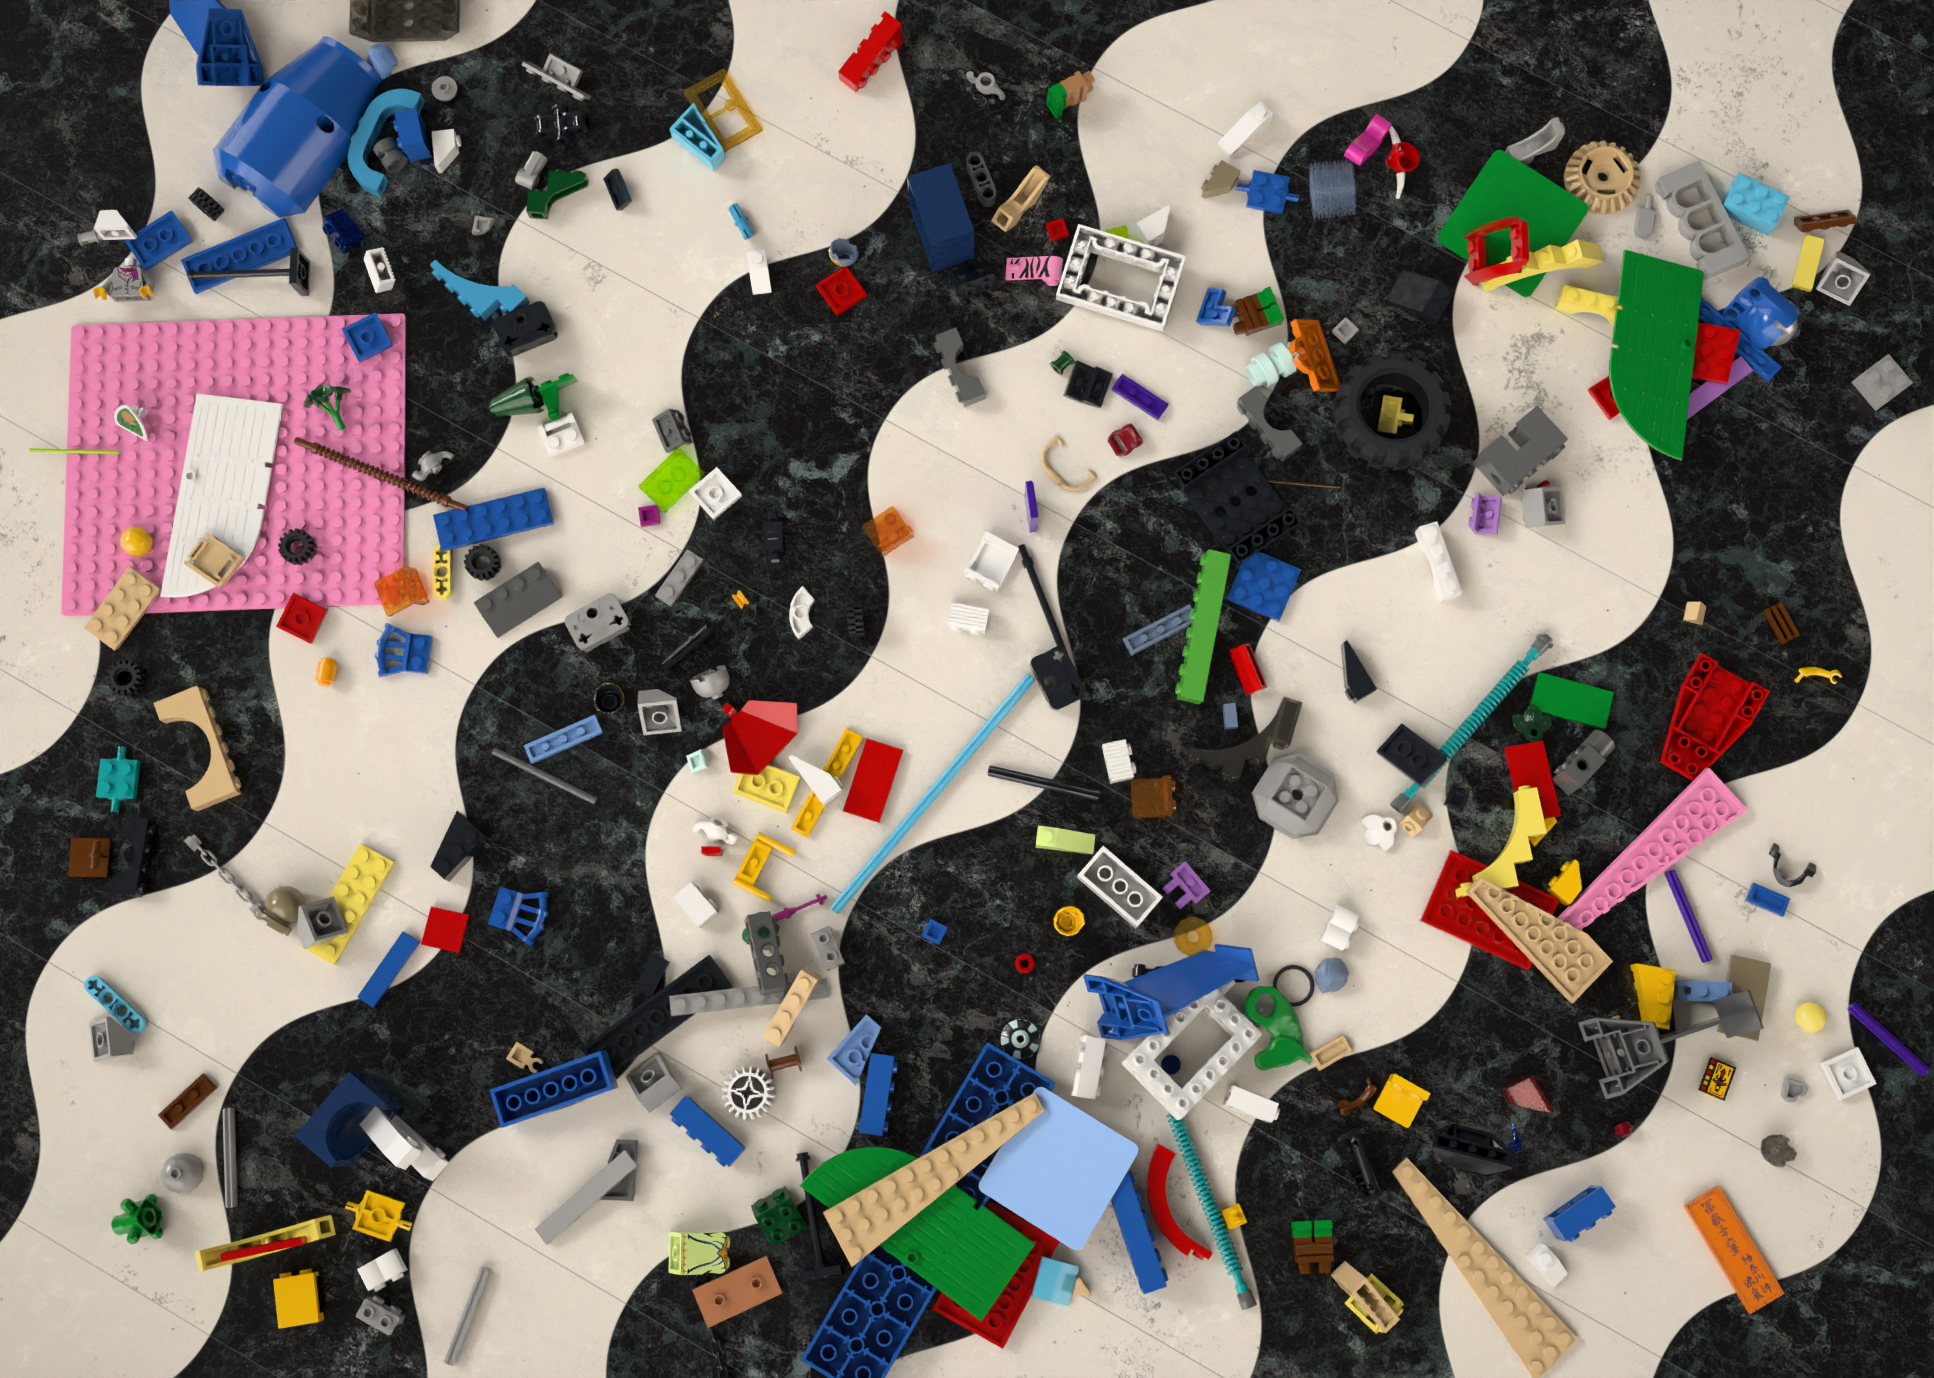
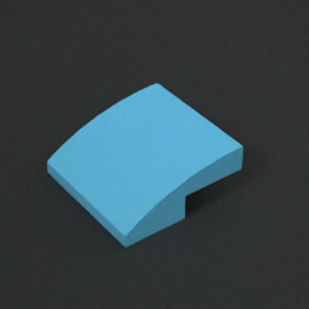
M1042 1256L1031 1296L1069 1306L1079 1266Z

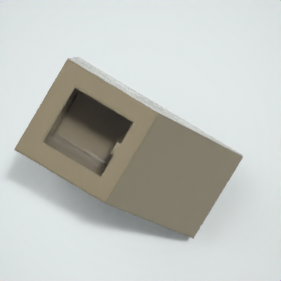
M1221 160L1219 165L1215 164L1210 172L1211 178L1209 180L1206 179L1201 187L1203 190L1201 197L1205 199L1230 193L1239 178L1241 170Z

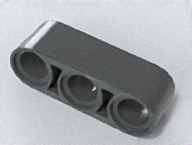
M971 152L967 156V171L981 204L985 207H991L996 203V188L982 155L978 152ZM977 161L979 164L972 165L971 162ZM980 177H983V178H985L986 180L983 181V182H980V181H978L977 179L980 178ZM989 193L992 195V197L986 198L984 197V195Z

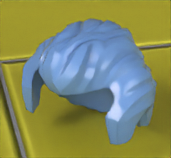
M380 43L371 46L368 51L367 63L380 77L386 79L391 76V69L397 65V58L390 47Z

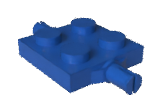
M1254 170L1249 185L1237 184L1236 190L1247 192L1246 208L1282 214L1287 200L1294 202L1299 200V194L1289 193L1288 184L1290 177Z

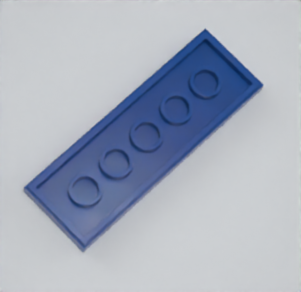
M284 217L184 258L181 262L186 274L188 270H256L290 256V248L297 247L288 222ZM234 278L195 279L189 282L193 292L198 294Z

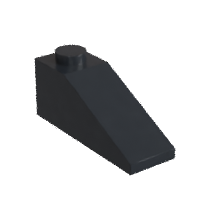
M1346 640L1341 645L1344 687L1347 698L1355 704L1373 694L1377 688Z

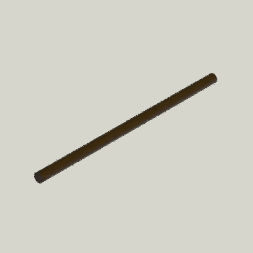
M1266 479L1268 483L1340 489V485Z

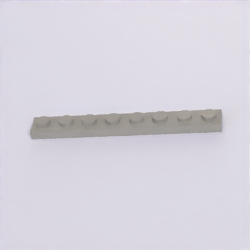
M827 978L819 981L808 1000L829 998ZM789 982L783 992L760 995L759 986L669 996L671 1016L781 1004L794 982Z

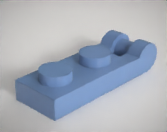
M1675 980L1676 994H1674V1000L1713 1002L1715 999L1732 995V982ZM1685 987H1691V995L1685 994Z

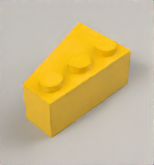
M1643 964L1630 965L1639 1000L1638 1006L1641 1021L1655 1022L1659 1030L1669 1029L1676 970Z

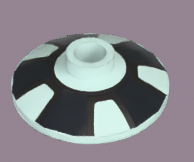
M1018 1019L1011 1021L1004 1027L1001 1033L1003 1050L1015 1059L1028 1058L1039 1047V1032L1027 1020ZM1022 1035L1024 1041L1022 1043L1017 1042V1036Z

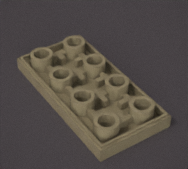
M1730 955L1726 982H1732V995L1750 990L1762 1021L1771 963ZM1719 1024L1717 1032L1725 1034L1722 1024ZM1760 1030L1738 1035L1737 1037L1759 1041Z

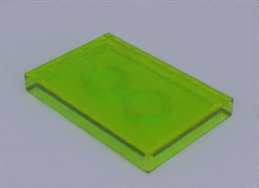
M678 447L638 487L666 513L705 475V472Z

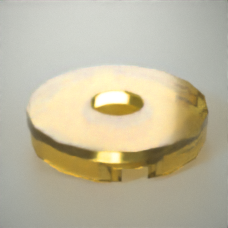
M1197 917L1182 920L1176 926L1173 933L1176 948L1187 956L1207 951L1213 940L1209 925ZM1194 931L1198 934L1196 942L1188 940L1187 935L1189 932Z

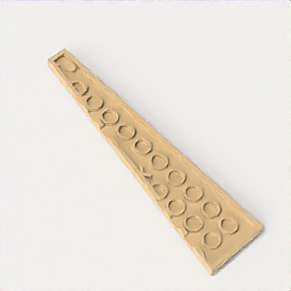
M1031 1094L823 1212L851 1267L856 1265L1044 1112L1036 1094Z

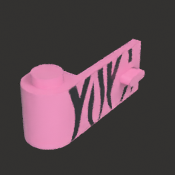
M1057 256L1007 258L1005 279H1042L1047 285L1056 286L1061 281L1063 259Z

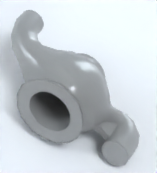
M967 72V80L974 83L979 92L986 95L997 94L1000 100L1005 99L1004 92L998 87L991 73L984 72L976 78L973 72Z
M431 451L426 452L418 461V465H421V471L418 472L416 470L412 477L418 481H423L428 474H437L442 469V459L448 458L452 460L454 455L448 451L434 454Z

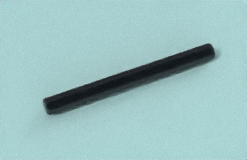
M989 766L987 774L990 777L1098 801L1100 799L1101 791L996 766Z

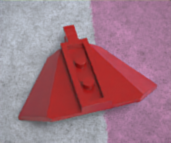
M749 700L739 713L729 703L722 708L723 712L732 719L722 727L730 773L759 775L798 734L797 703Z

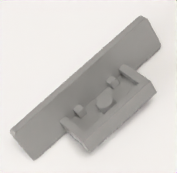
M550 53L543 69L531 62L523 61L522 66L527 68V72L533 75L539 74L542 76L543 81L557 84L559 90L573 93V97L580 101L590 99L591 96L576 88L583 73V70Z

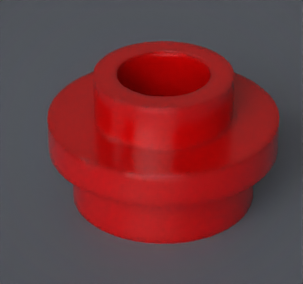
M1025 953L1019 955L1015 961L1016 969L1021 973L1031 972L1035 965L1033 957ZM1023 960L1028 961L1029 965L1027 967L1021 965Z

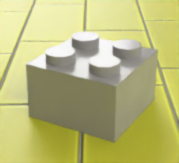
M1889 354L1852 381V384L1875 411L1913 383Z

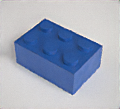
M1591 1185L1544 1217L1543 1220L1556 1239L1572 1242L1580 1236L1579 1232L1584 1229L1587 1231L1596 1225L1595 1221L1600 1218L1605 1219L1613 1213L1611 1210L1616 1208V1206L1602 1186Z

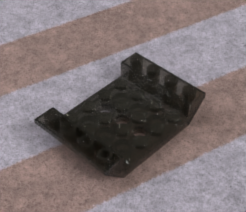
M350 0L349 33L371 42L446 41L460 32V0ZM408 3L414 4L413 8L409 10L405 9V5ZM407 20H413L411 26L404 25Z

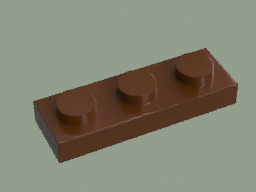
M1849 209L1794 217V225L1801 232H1811L1816 229L1827 230L1830 227L1837 226L1846 227L1856 223V216Z

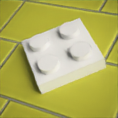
M717 467L688 491L713 520L742 497V494Z
M1858 1047L1820 1063L1838 1100L1847 1098L1876 1084Z

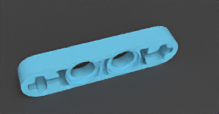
M91 976L86 979L84 984L85 990L125 1028L134 1033H140L146 1029L147 1020L103 978ZM98 981L97 986L104 990L100 992L98 989H92V982ZM110 992L114 998L111 1003L107 1004L104 1001V996ZM122 1005L127 1007V1014L123 1017L118 1014V1009ZM131 1017L133 1020H140L138 1023L140 1027H134V1022L127 1019Z

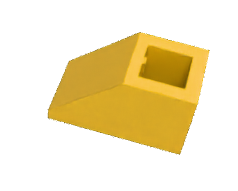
M1577 860L1566 861L1560 868L1561 874L1558 877L1554 876L1548 883L1550 887L1547 892L1558 898L1559 902L1564 906L1570 905L1582 890Z

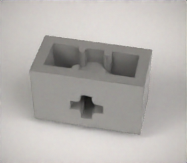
M830 926L811 933L827 971L845 964Z

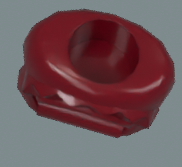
M1132 423L1115 430L1108 437L1109 445L1115 455L1119 457L1127 456L1134 448L1141 446L1143 443L1142 438ZM1114 436H1119L1123 442L1124 447H1126L1124 452H1122Z

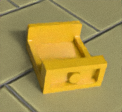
M306 1269L299 1271L300 1275L292 1276V1272L279 1274L280 1278L273 1279L278 1329L324 1320L323 1312L320 1313L316 1282V1276H319L318 1272Z

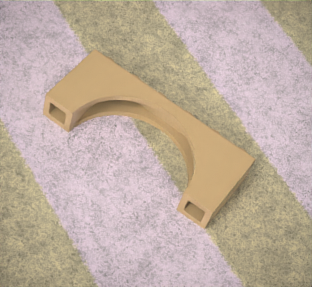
M194 686L154 703L160 721L166 724L174 721L195 723L204 731L209 740L211 760L208 770L195 786L185 791L191 809L196 811L241 794L240 788L242 787L239 778L235 777L233 772L235 770L234 763L228 758V747L221 739L222 730L215 722V711L209 706V694L206 689L199 686Z

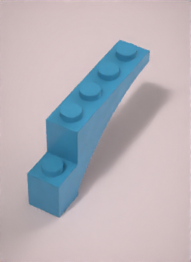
M436 260L430 264L433 269L432 274L439 281L442 279L446 283L444 286L451 293L455 291L459 295L457 297L463 305L468 304L471 307L470 311L477 318L480 316L483 320H486L498 308L506 315L526 307L530 303L527 297L514 284L510 287L478 284L455 275Z

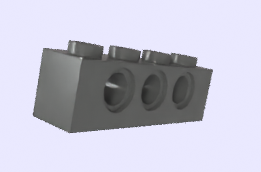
M770 911L747 915L744 921L760 995L783 992L789 981L787 973H784L782 967L784 966V957L779 953L778 949L780 947V939L778 935H775L774 928H776L775 918L771 917ZM759 931H765L768 937H761ZM763 950H770L772 956H765ZM767 969H774L776 975L768 974Z

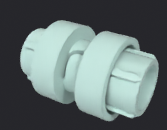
M1279 342L1269 348V355L1261 352L1251 358V363L1247 365L1245 372L1254 387L1256 385L1258 388L1262 385L1270 387L1278 382L1279 374L1285 378L1296 372V366L1292 360L1298 357L1299 354L1297 352L1289 353L1291 342L1286 344Z

